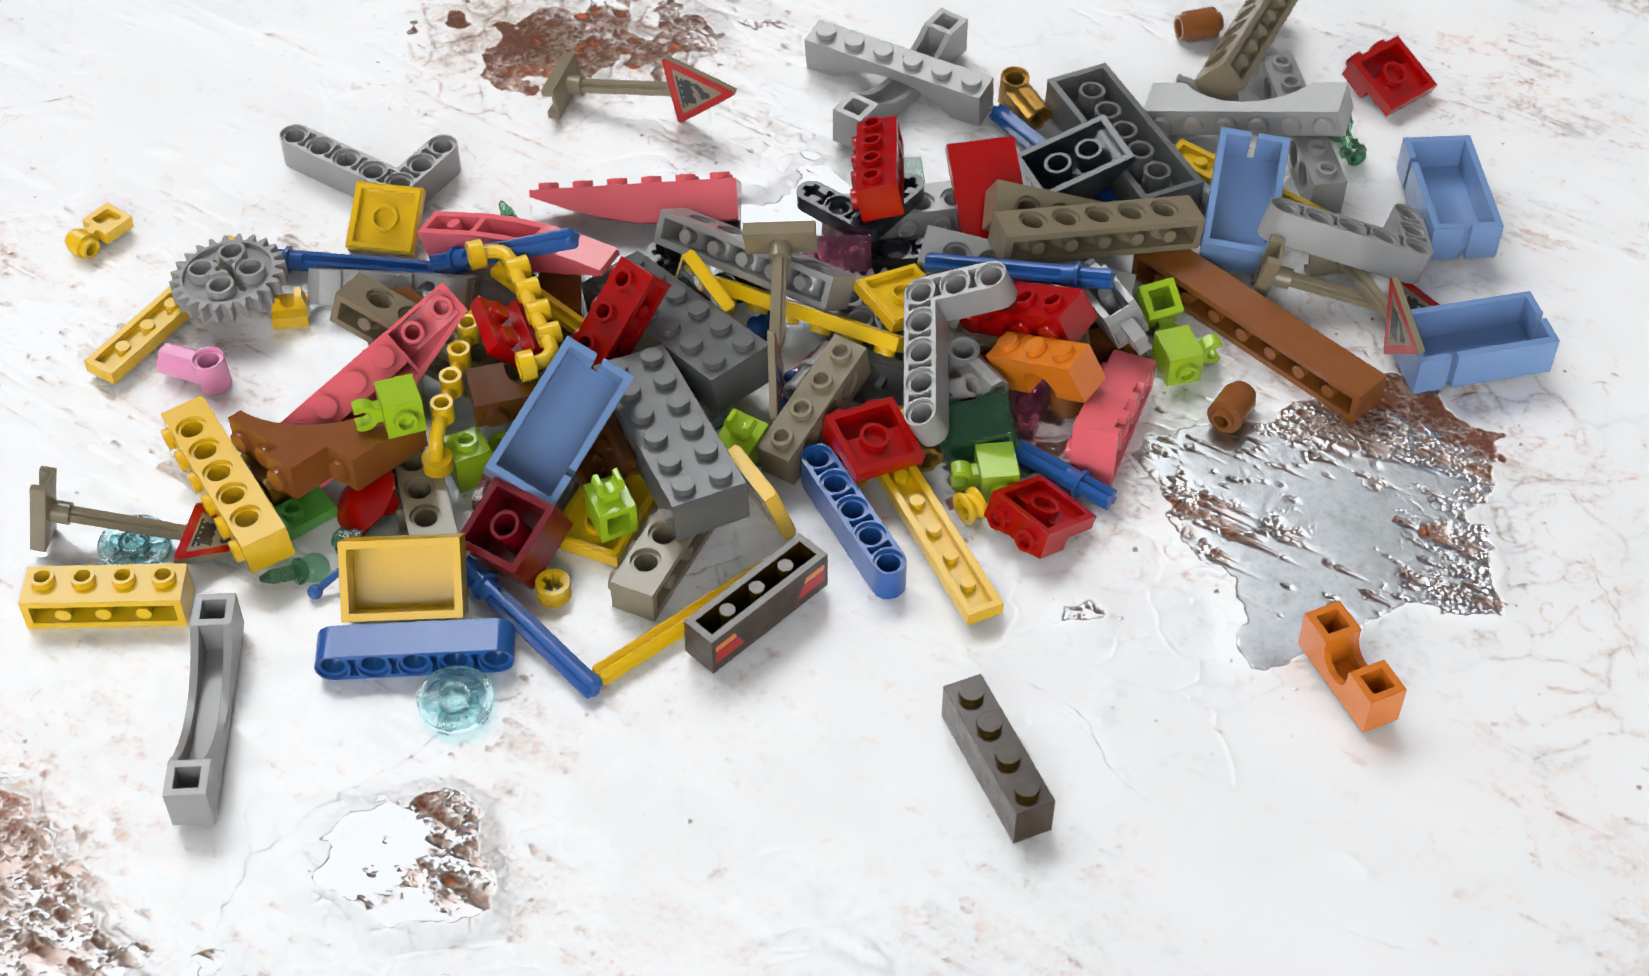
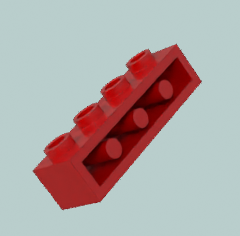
M897 115L883 118H867L863 122L857 123L856 136L851 138L854 154H851L853 171L850 172L853 189H850V198L853 209L860 210L863 222L904 214V142Z
M623 256L620 257L617 264L610 270L608 280L600 294L592 301L589 313L580 328L572 336V339L597 353L591 369H593L594 365L602 363L604 358L609 361L633 352L671 284L646 268Z
M1013 281L1018 291L1017 298L1013 304L1001 310L962 318L960 323L968 332L973 334L1001 337L1007 331L1078 342L1098 316L1083 289Z

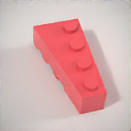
M1114 349L1107 363L1102 362L1101 368L1106 379L1088 401L1084 403L1073 423L1072 437H1069L1065 448L1064 458L1069 460L1070 465L1081 471L1087 469L1091 471L1092 477L1112 486L1153 387L1157 360Z

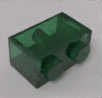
M993 391L985 393L981 398L949 402V432L945 440L940 443V449L949 464L958 460L973 459L975 444L1013 441L1014 449L1022 447L1016 407L1007 391Z

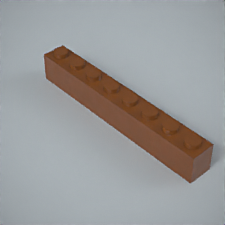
M1185 249L1134 254L1131 274L1137 275V281L1146 285L1174 277L1184 312L1350 422H1356L1381 401L1387 375L1193 250Z

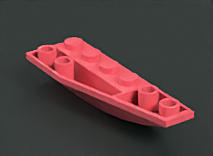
M730 172L709 173L710 179H699V176H696V174L675 175V181L662 182L661 176L641 177V183L627 184V178L606 179L607 185L593 186V180L572 181L573 187L559 188V182L538 183V189L529 190V196L536 200L569 211L609 220L638 224H658L661 209L688 208L721 222L741 221V181L733 177V174H730Z
M435 211L417 231V234L428 256H430L431 254L449 251L453 246L465 248V242L481 239L482 244L562 228L523 218L497 214ZM580 234L578 239L579 246L576 249L529 257L528 260L531 272L559 273L563 275L574 274L596 277L603 276L620 253L616 247ZM495 264L487 265V267L481 269H492Z
M443 282L440 283L280 423L318 425L351 420L367 414L354 415L351 406L352 401L360 398L371 401L377 400L374 382L412 373L417 385L468 309ZM334 477L325 481L319 487L323 489Z

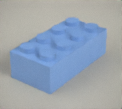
M1221 127L1205 211L1206 222L1198 254L1221 269L1254 274L1269 242L1257 233V228L1271 198L1282 197L1290 138L1259 133L1253 158L1246 156L1252 132Z
M1471 136L1403 138L1396 171L1402 189H1405L1404 195L1408 205L1417 209L1424 218L1433 247V254L1430 260L1458 259L1459 254H1463L1464 259L1495 257L1504 225Z
M1531 291L1411 309L1425 352L1421 354L1392 355L1412 393L1416 394L1444 389L1445 383H1448L1453 388L1550 372L1560 340L1547 318L1542 319L1543 311Z
M567 335L489 459L483 474L491 479H494V477L502 479L555 506L630 386L634 376L605 358L597 372L591 369L597 353Z

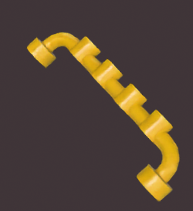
M481 239L465 242L466 254L472 270L487 267V259L495 258L503 261L507 277L514 285L517 299L524 306L528 323L535 330L540 348L543 347V352L535 356L531 349L516 352L515 362L522 382L538 379V370L549 366L559 350L558 343L563 342V335L557 320L547 322L552 320V311L548 299L537 300L542 298L538 278L536 276L526 278L532 275L527 255L517 257L510 248L499 244L483 245Z
M471 309L456 327L458 340L451 342L447 347L450 367H446L439 372L441 394L434 396L430 400L433 421L429 432L428 448L423 452L421 459L424 473L431 478L446 477L454 469L452 452L444 446L445 432L447 426L455 421L454 402L464 392L462 377L465 369H470L472 366V345L478 343L480 339L482 340Z

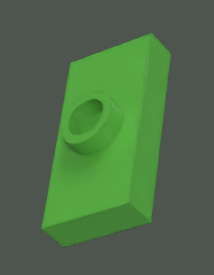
M319 486L298 500L292 497L273 507L284 523L291 541L336 517L338 511L337 506Z

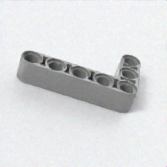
M288 125L279 133L286 166L351 197H354L356 181L424 188L427 191L426 204L461 172L457 140L447 134L432 137L401 165L394 167L304 125Z
M1273 197L1257 228V233L1267 241L1270 240L1272 235L1286 239L1285 247L1388 278L1398 276L1401 282L1409 284L1418 283L1433 254V247L1422 214L1417 209L1401 203L1393 206L1382 228L1286 198Z
M988 261L920 277L910 282L905 289L904 419L917 440L924 446L940 444L945 440L949 432L948 322L1007 308L1017 298V288L1005 265L999 261Z

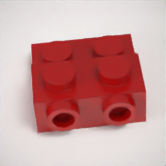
M1399 36L1387 42L1384 39L1379 40L1364 54L1361 51L1353 54L1345 62L1347 67L1342 72V76L1361 99L1369 95L1386 117L1431 93L1437 86V83Z
M478 295L469 304L489 355L517 368L515 362L516 352L531 349L534 356L543 352V347L540 348L533 326L528 323L524 306L515 299L506 308L498 301L491 302ZM538 370L539 378L541 376V370Z
M893 396L881 400L872 399L863 405L846 410L837 409L824 417L820 434L826 445L844 463L855 483L923 463L925 453L906 423Z
M1042 474L994 490L983 515L987 518L988 524L992 529L1009 535L1015 540L1019 550L1036 556L1038 559L1062 551L1068 537L1092 529L1097 517Z

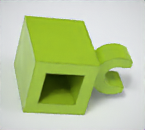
M1174 277L1139 286L1133 298L1141 308L1149 329L1156 327L1157 331L1179 327L1174 322L1182 315L1184 308Z
M1184 325L1155 331L1151 358L1157 360L1156 368L1166 387L1201 380L1203 363L1212 364L1220 361V356L1215 348H1221L1223 344L1217 334L1206 335L1198 341L1190 326Z
M412 373L374 382L377 396L375 401L360 398L351 402L354 415L367 413L363 417L354 419L357 430L360 432L371 430L379 422H383L389 439L427 430L422 400Z
M733 408L724 421V427L718 436L727 450L735 444L739 445L756 465L759 460L756 446L768 431L769 424Z
M474 426L444 437V446L449 448L453 455L454 469L450 475L460 493L492 482L493 479L483 474L484 469L506 432L496 433L489 441H486L479 427Z
M1013 441L975 444L974 463L970 464L964 460L951 462L952 476H950L952 490L963 491L968 487L977 485V489L981 492L986 503H989L994 490L1020 482V471Z
M617 468L612 469L613 476L600 479L598 474L592 476L591 483L583 485L586 512L602 543L638 531L636 504Z

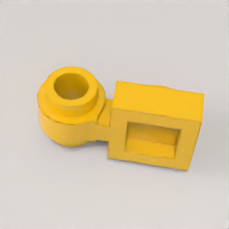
M107 202L82 219L83 228H75L67 233L65 245L67 250L78 258L92 259L100 250L98 240L110 244L134 227L132 216Z

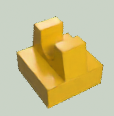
M294 287V293L273 295L275 301L271 305L273 330L310 326L308 292H304L302 287Z

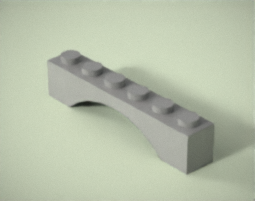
M940 8L923 24L911 50L953 63L967 50L968 18ZM887 78L880 85L867 92H851L833 109V141L853 149L851 138L856 136L857 123L863 122L870 117L899 116L921 93L892 78Z
M821 19L818 20L804 39L806 67L823 74L837 77L849 73H870L892 78L924 94L949 117L978 127L994 106V77Z
M1314 82L1300 90L1280 97L1247 102L1225 101L1208 97L1195 91L1186 83H1153L1144 109L1165 135H1219L1221 127L1250 131L1252 135L1259 136V133L1274 136H1345L1354 106L1348 82Z
M236 593L195 594L190 622V675L186 713L178 745L167 763L162 793L172 825L216 824L245 624Z

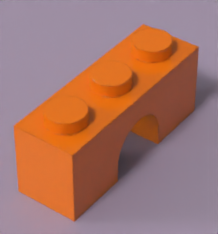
M1007 331L997 340V343L986 355L991 366L1009 382V389L1030 393L1044 379L1051 386L1057 398L1086 403L1106 379L1090 344Z
M1339 600L1304 614L1298 645L1362 733L1398 720L1407 689L1384 659L1367 665L1359 646L1362 629Z

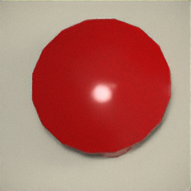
M392 470L359 492L348 485L345 486L337 505V521L342 529L356 537H363L367 534L370 527L374 526L384 515L389 516L396 511L400 499L395 494V476Z

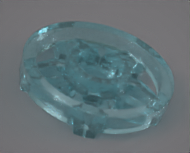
M134 514V515H132V516H138V517H144V518H150V519L161 520V519L158 518V517H155V516H152V515H148V514ZM107 528L101 533L97 542V552L103 565L132 564L133 560L135 564H162L171 553L173 539L131 532L115 534L119 530ZM105 548L114 552L110 559L105 555ZM147 557L149 560L143 562L141 558Z
M449 666L433 672L421 683L416 695L418 713L426 725L437 730L440 734L449 735L450 733L464 732L475 728L479 724H484L488 720L494 706V692L490 680L481 671L468 666ZM456 676L468 677L474 680L461 683ZM439 682L440 691L426 695L429 689ZM487 692L486 702L483 706L479 700ZM469 709H474V710H476L478 713L475 714V713H472V712H468V710H469ZM429 713H438V719L432 717ZM461 714L465 718L463 721H459V715ZM448 715H453L449 722H445Z

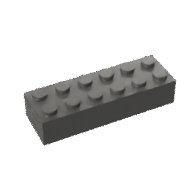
M1106 63L1047 79L1045 103L1052 110L1051 119L1061 132H1065L1105 114L1135 155L1136 161L1106 187L1117 196L1115 201L1190 195L1200 210L1204 188L1203 179Z
M638 250L625 257L671 284L635 346L634 352L663 344L694 396L717 414L769 383L768 346L765 340ZM617 263L610 266L603 276L591 277L581 283L587 313L590 311L592 301L600 294L608 280L610 270Z
M661 344L609 360L634 376L630 386L613 411V415L637 460L635 467L675 539L678 541L750 517L747 483L665 346ZM600 364L594 365L593 370L597 372Z

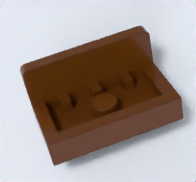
M613 413L576 471L582 487L585 484L591 483L593 475L598 474L600 479L613 476L612 469L614 468L619 470L623 480H625L637 462Z

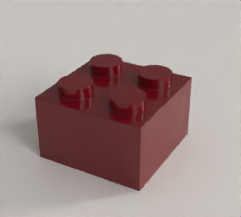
M494 477L460 533H465L467 555H470L478 563L533 591L537 576L546 570L572 528L573 523L556 506L502 479Z

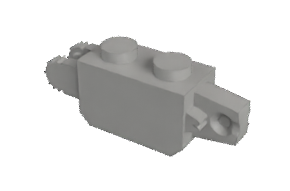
M1093 258L1085 262L1087 267L1109 269L1106 264L1100 267ZM1117 277L1114 279L1115 286L1113 290L1082 287L1098 316L1095 321L1118 349L1129 343L1140 356L1152 348L1145 333L1150 329L1141 308Z

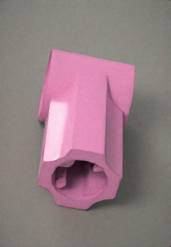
M164 343L158 350V359L155 364L159 373L199 385L202 393L211 396L226 392L232 385V378L224 354L217 347L210 346L195 350L174 343Z

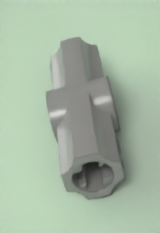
M948 324L949 377L955 379L968 373L976 375L981 383V390L975 397L983 405H988L990 408L1000 403L1002 398L1009 392V382L980 355V345L976 340L967 336H960Z

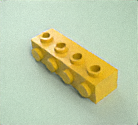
M187 563L27 566L18 606L28 629L188 626L195 587Z

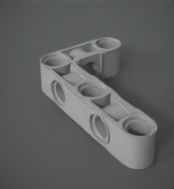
M308 268V304L333 305L336 292L359 272L391 290L395 286L401 289L404 285H408L423 297V286L426 282H432L435 284V288L443 282L468 311L470 310L469 304L478 295L481 296V275Z

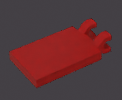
M1014 136L946 144L945 153L959 232L988 239L989 232L982 230L986 190L997 179L1023 185Z

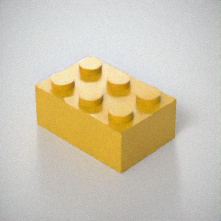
M465 533L346 537L337 542L341 623L463 618L469 612Z

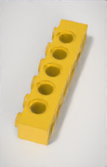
M203 395L160 413L166 427L160 430L166 446L169 451L177 449L173 452L174 457L182 472L190 471L186 476L195 494L203 492V495L199 497L208 516L217 515V518H214L213 521L223 540L230 537L231 541L227 542L235 561L237 563L244 561L253 575L295 555V550L284 523L232 444Z

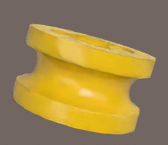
M971 486L966 488L965 494L962 492L954 494L953 506L959 519L964 524L971 525L975 523L976 518L979 520L985 518L983 515L987 504L977 488Z
M557 568L547 569L537 576L535 588L540 604L548 608H558L569 602L572 597L571 581L565 571ZM554 585L560 586V589L556 590ZM551 587L553 591H548L546 588Z

